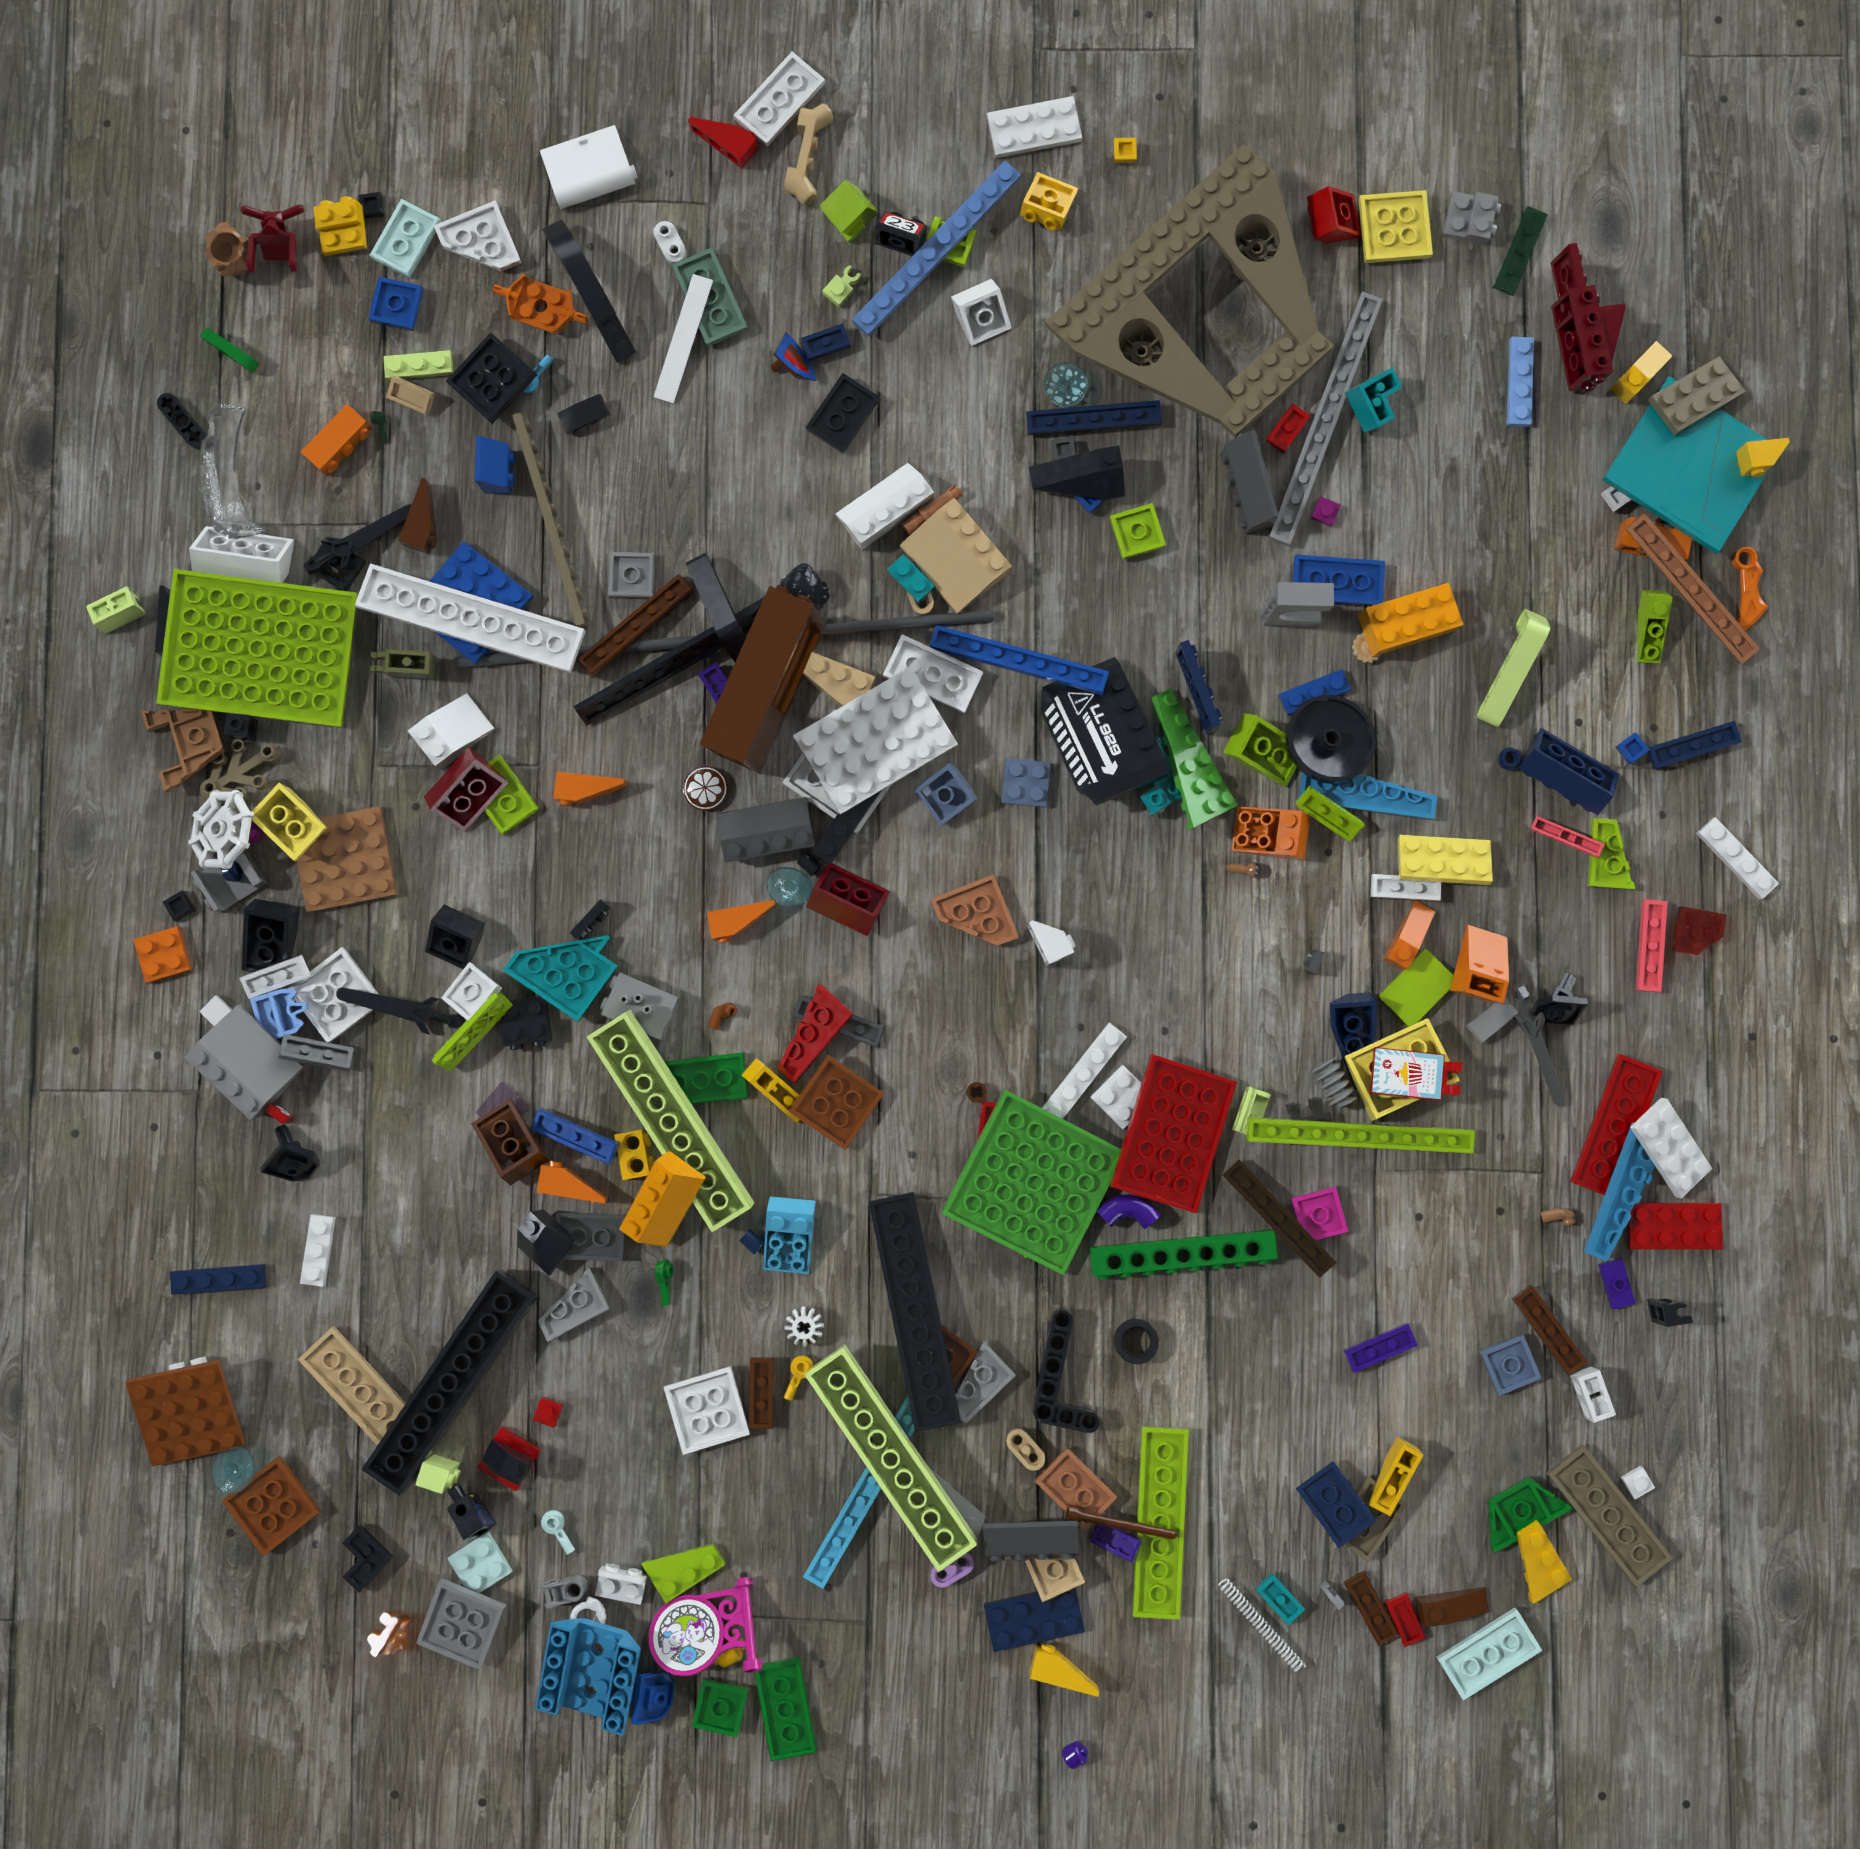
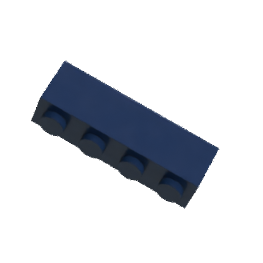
M1542 728L1539 729L1519 767L1525 775L1534 777L1547 788L1556 790L1567 800L1578 803L1584 810L1593 812L1596 815H1599L1614 797L1619 773Z

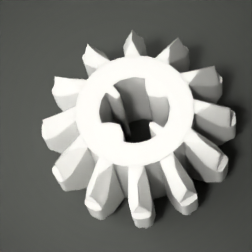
M802 1306L801 1315L794 1309L792 1313L795 1318L787 1316L786 1320L792 1324L785 1325L784 1328L785 1330L793 1331L787 1335L788 1339L794 1336L797 1337L794 1341L795 1345H798L800 1339H803V1346L807 1347L808 1338L811 1343L815 1344L816 1338L814 1335L817 1337L822 1336L823 1333L817 1329L823 1328L824 1323H816L822 1316L818 1314L813 1317L814 1308H811L809 1314H806V1307ZM802 1321L804 1324L808 1322L810 1324L808 1327L809 1331L806 1332L805 1329L800 1330L801 1324L799 1322Z

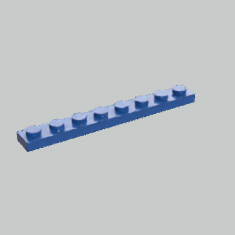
M938 625L935 627L929 644L931 648L937 651L1103 695L1109 677V671Z

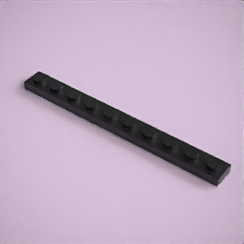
M764 597L735 613L745 634L749 633ZM713 626L574 706L575 711L587 726L722 649L724 645Z

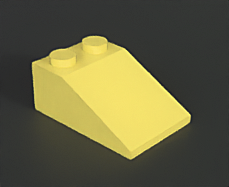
M278 783L252 811L254 813L252 821L295 862L327 829L309 806L292 789L281 783Z

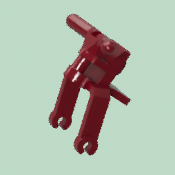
M298 204L283 211L270 212L242 206L240 211L243 215L263 220L261 221L262 231L260 233H252L249 236L248 259H246L248 273H255L257 244L261 246L265 261L289 260L291 272H297V242L293 233L289 232L288 226H285L284 220L302 214L304 207Z

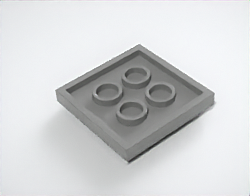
M441 1578L416 1644L481 1670L506 1604Z

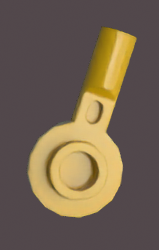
M800 1355L791 1362L790 1368L793 1377L784 1395L785 1399L793 1400L801 1379L806 1378L804 1374L813 1367V1362L809 1357Z

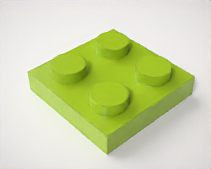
M1153 503L1110 515L1109 519L1122 560L1165 548L1166 543Z

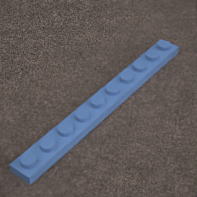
M1004 160L853 317L852 323L869 337L1021 179V174Z

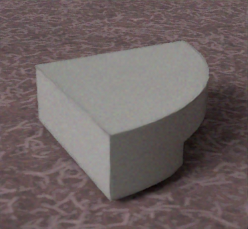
M1324 1581L1320 1585V1588L1338 1610L1345 1605V1602L1328 1581Z

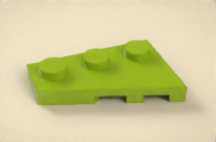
M1591 819L1590 838L1605 845L1599 858L1589 855L1587 887L1635 890L1634 881L1632 882L1629 873V863L1626 861L1623 851L1624 845L1617 820Z
M714 1543L689 1549L685 1552L642 1561L641 1564L664 1602L668 1603L723 1567L726 1563Z

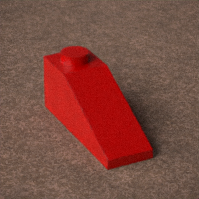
M690 117L688 119L689 128L693 133L741 169L758 150L757 138L748 129L744 130L737 125Z

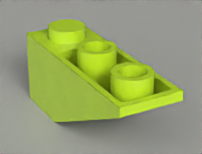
M1642 589L1638 609L1637 662L1660 663L1673 598L1666 591Z

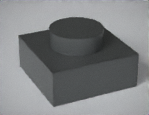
M1073 437L1051 440L1053 461L1076 455Z
M1317 949L1311 953L1308 952L1303 961V965H1305L1304 972L1310 975L1316 974L1325 953Z

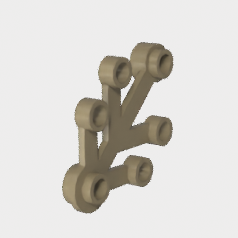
M235 739L231 743V749L234 752L227 774L221 777L223 766L228 762L227 755L222 753L219 755L222 756L221 761L217 762L218 757L213 760L214 766L211 776L201 784L200 794L207 800L210 797V793L214 790L232 792L233 789L225 787L232 782L253 786L258 790L265 789L268 784L266 778L261 775L251 777L245 774L265 761L269 764L277 763L281 758V751L275 745L267 744L261 748L260 754L240 765L243 753L247 750V744L241 739ZM242 744V747L237 750V745ZM271 749V753L266 756V753ZM262 779L261 785L257 786L258 780ZM213 786L212 791L208 792L209 788ZM236 787L234 790L243 791V799L246 801L248 792L242 787Z

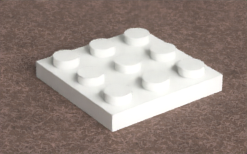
M343 947L312 969L310 977L295 982L287 988L297 990V995L294 997L297 1003H309V1009L303 1012L327 1043L333 1042L373 1011L369 1008L339 1000L336 996L339 988L379 994Z
M731 1366L664 1386L683 1455L750 1435L751 1432Z

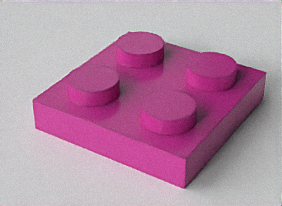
M1335 1186L1290 1198L1296 1220L1315 1240L1348 1232Z

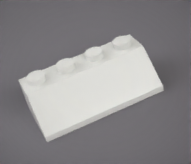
M907 463L836 513V516L862 551L916 513L918 508H923L934 500V491L924 477Z
M206 526L189 548L192 571L283 583L289 574L294 539Z

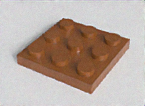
M827 1054L788 1112L846 1150L884 1093Z
M281 1456L275 1458L222 1500L223 1504L263 1557L321 1512V1509Z

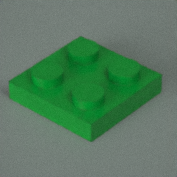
M703 1678L692 1727L737 1738L749 1688Z

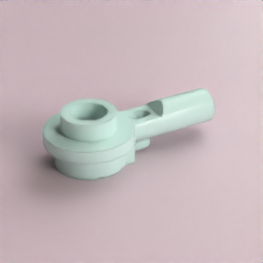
M557 1510L546 1512L541 1520L542 1528L549 1534H555L566 1554H570L575 1549L563 1530L565 1526L564 1516Z

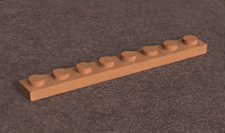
M1642 513L1625 528L1627 533L1739 664H1743L1760 650L1757 644L1645 513Z

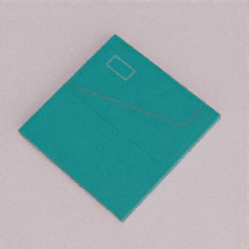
M1668 376L1658 392L1673 384L1676 380ZM1650 404L1602 478V481L1711 552L1717 554L1770 470L1768 469L1765 475L1758 478H1752L1751 476L1742 477L1736 451L1746 442L1767 439L1721 409L1674 436Z

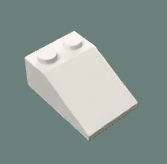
M466 693L423 718L410 728L408 732L437 768L443 770L461 756L468 747L474 746L495 728Z

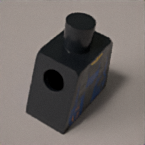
M460 1484L448 1491L454 1503L447 1510L464 1541L478 1538L497 1524L476 1493L466 1494Z

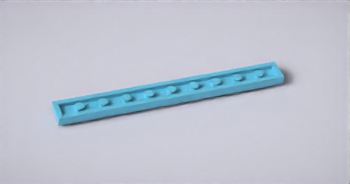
M907 1395L895 1418L910 1439L915 1428ZM867 1466L803 1575L805 1579L822 1589L825 1587L881 1489Z

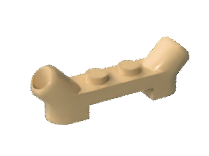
M823 103L812 110L807 108L800 109L797 122L798 135H803L797 168L788 167L785 177L784 193L795 195L801 205L805 206L813 203L817 197V191L807 178L808 172H812L814 158H811L812 152L816 151L818 147V137H816V134L833 122V114L830 108Z

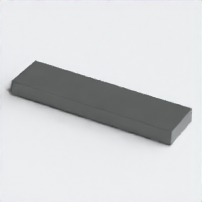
M800 995L792 1017L802 1020L807 1011L806 1008L812 999ZM853 1015L838 1034L878 1048L885 1026Z

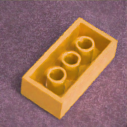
M1449 583L1366 607L1358 614L1372 657L1452 633L1464 625Z

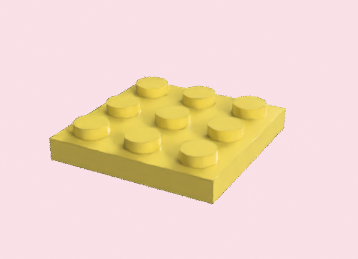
M1426 190L1359 196L1364 263L1432 257L1433 251Z

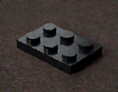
M842 373L805 428L808 432L843 454L879 402L880 397Z

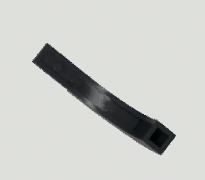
M561 219L542 229L553 251L561 261L586 305L616 363L636 353L601 284L563 220Z

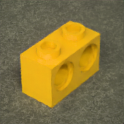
M645 1129L614 1135L615 1141L620 1143L617 1153L622 1180L647 1176L655 1162L654 1157L649 1155L648 1147H651L650 1135L645 1133ZM632 1136L639 1139L637 1149L630 1148L628 1144ZM635 1159H640L644 1164L641 1172L633 1169L632 1164Z

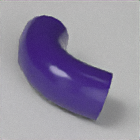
M1132 1194L1115 1196L1097 1209V1212L1111 1228L1122 1218L1130 1217L1135 1219L1143 1229H1146L1161 1216V1213L1143 1197Z

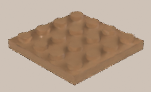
M377 806L319 818L327 829L297 860L307 913L398 895L382 807Z

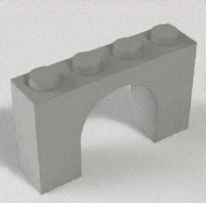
M1278 582L1271 589L1270 594L1267 595V599L1263 601V605H1260L1259 618L1263 619V626L1317 627L1321 622V611H1330L1334 607V583Z

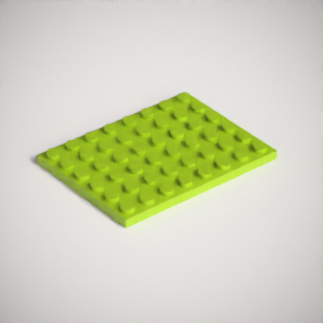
M173 569L156 704L220 713L246 714L252 717L342 728L357 615L355 603L359 594L348 591Z

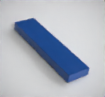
M542 1108L537 1110L531 1130L608 1165L613 1164L620 1145L615 1140Z

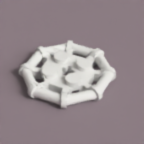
M233 790L232 792L212 791L206 802L198 811H194L192 815L194 822L191 839L188 841L189 847L193 848L199 859V866L203 869L222 868L228 870L244 849H248L250 846L248 841L254 813L246 805L242 792L238 790ZM226 801L225 805L221 807V802ZM236 806L240 812L239 814H236L234 811ZM235 843L234 848L228 853L230 847ZM214 852H217L218 859H213Z

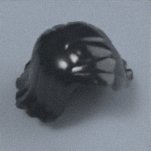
M801 563L793 568L780 581V586L789 589L790 593L793 594L792 596L798 597L800 594L811 599L818 611L823 608V604L830 597V594L827 592L829 591L827 584L821 581L819 575L806 563Z

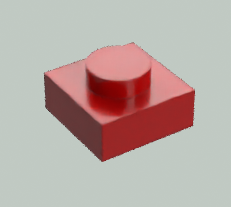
M541 1397L532 1420L555 1428L564 1404Z

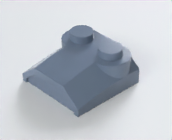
M948 763L914 790L938 821L940 827L978 800L971 786L952 763Z

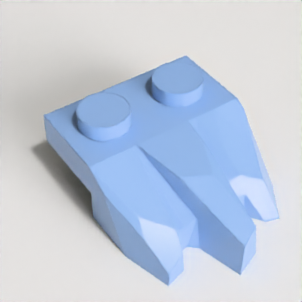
M279 989L250 998L255 1019L276 1039L283 1037L284 1034L291 1035L296 1033L304 1024L297 1014L309 1009V1003H295L296 989Z

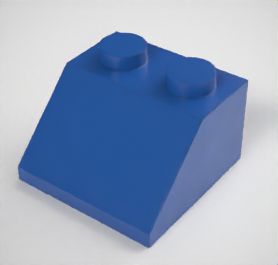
M476 436L475 482L485 494H511V488L515 486V474L512 473V465L516 464L515 451L511 449L508 443Z

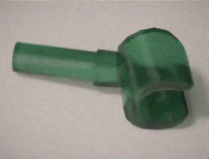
M372 411L370 415L371 423L379 425L382 443H387L384 425L386 423V416L380 411Z

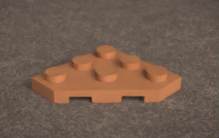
M994 874L930 899L937 918L942 923L996 946L1019 938Z

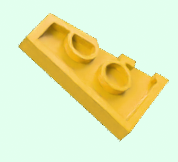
M1537 1520L1517 1532L1521 1559L1524 1561L1526 1572L1524 1573L1525 1580L1529 1588V1601L1535 1604L1571 1581L1572 1578Z

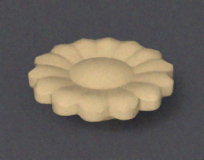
M1364 632L1361 635H1357L1356 639L1353 640L1354 645L1352 646L1354 656H1357V659L1359 661L1362 660L1363 663H1372L1374 660H1378L1380 655L1371 656Z

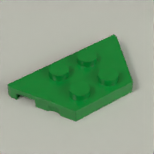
M1526 1477L1488 1499L1490 1547L1492 1552L1496 1553L1518 1540L1517 1532L1537 1520L1541 1526H1544L1572 1510V1507L1531 1478Z

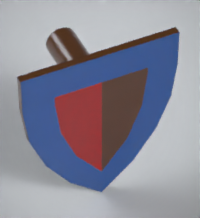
M785 332L773 354L778 360L770 366L772 371L776 373L782 367H785L795 378L799 376L806 380L816 381L814 370L807 356L796 341Z

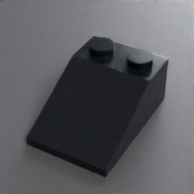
M254 899L244 909L242 971L253 973L292 958L298 931L299 907Z

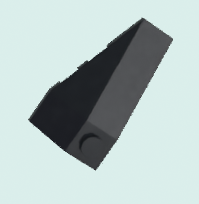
M1120 446L1095 449L1029 467L1032 490L1055 494H1071L1075 497H1091L1102 501L1125 497L1124 471Z

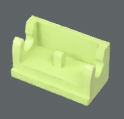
M127 586L86 606L93 625L104 634L146 615L144 609L137 603L139 601L138 597Z
M1246 1087L1232 1130L1246 1135L1247 1117L1263 1118L1271 1095L1252 1087Z

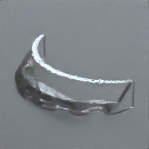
M218 404L208 416L209 430L207 436L202 440L200 448L204 460L203 464L199 467V482L207 517L212 518L214 530L222 533L227 539H239L266 533L265 528L257 526L249 518L242 504L238 489L236 452L245 409L241 406Z

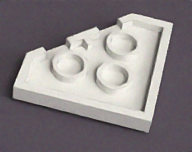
M496 201L434 225L443 248L501 272L522 263Z

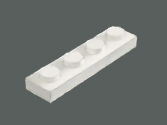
M1716 817L1712 818L1696 833L1759 900L1763 899L1779 884Z

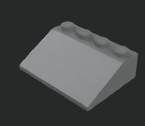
M240 1004L236 1005L206 1033L185 1056V1059L249 1120L264 1116L269 1104L275 1103L305 1067L299 1062L278 1059L281 1043Z

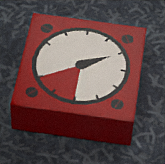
M269 1104L265 1110L281 1124H290L295 1116L279 1104Z

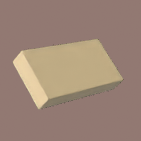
M392 376L386 398L428 415L430 414L435 393L397 376Z

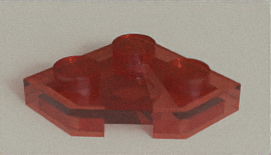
M1684 906L1678 907L1672 952L1695 956L1714 942L1720 940L1724 936L1727 914Z

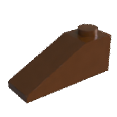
M421 478L399 541L405 547L430 554L431 549H434L437 544L433 496L430 483L426 479Z
M1485 1587L1416 1596L1418 1618L1425 1627L1451 1624L1489 1612Z

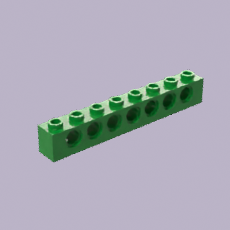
M1271 1229L1089 1247L1092 1276H1097V1280L1111 1279V1275L1120 1274V1278L1134 1277L1135 1272H1143V1275H1156L1157 1270H1166V1273H1178L1180 1268L1189 1267V1271L1203 1270V1266L1212 1265V1269L1226 1268V1264L1235 1263V1267L1248 1266L1250 1261H1258V1264H1271V1259H1278L1275 1231ZM1255 1242L1257 1251L1249 1255L1246 1247L1249 1243ZM1229 1244L1233 1245V1255L1225 1257L1223 1254L1224 1247ZM1204 1247H1210L1212 1251L1211 1256L1207 1259H1202L1200 1256V1251ZM1181 1249L1188 1250L1189 1256L1185 1261H1179L1177 1258V1253ZM1158 1251H1163L1166 1254V1259L1163 1263H1156L1154 1260V1255ZM1136 1253H1140L1143 1256V1261L1138 1266L1131 1263V1258ZM1114 1255L1119 1256L1120 1264L1115 1268L1109 1267V1258Z

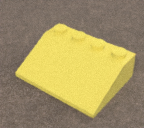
M1428 1018L1345 1056L1355 1086L1371 1121L1420 1100L1370 1094L1374 1047L1445 1054V1062L1450 1061ZM1447 1072L1446 1085H1452L1460 1081L1456 1073Z

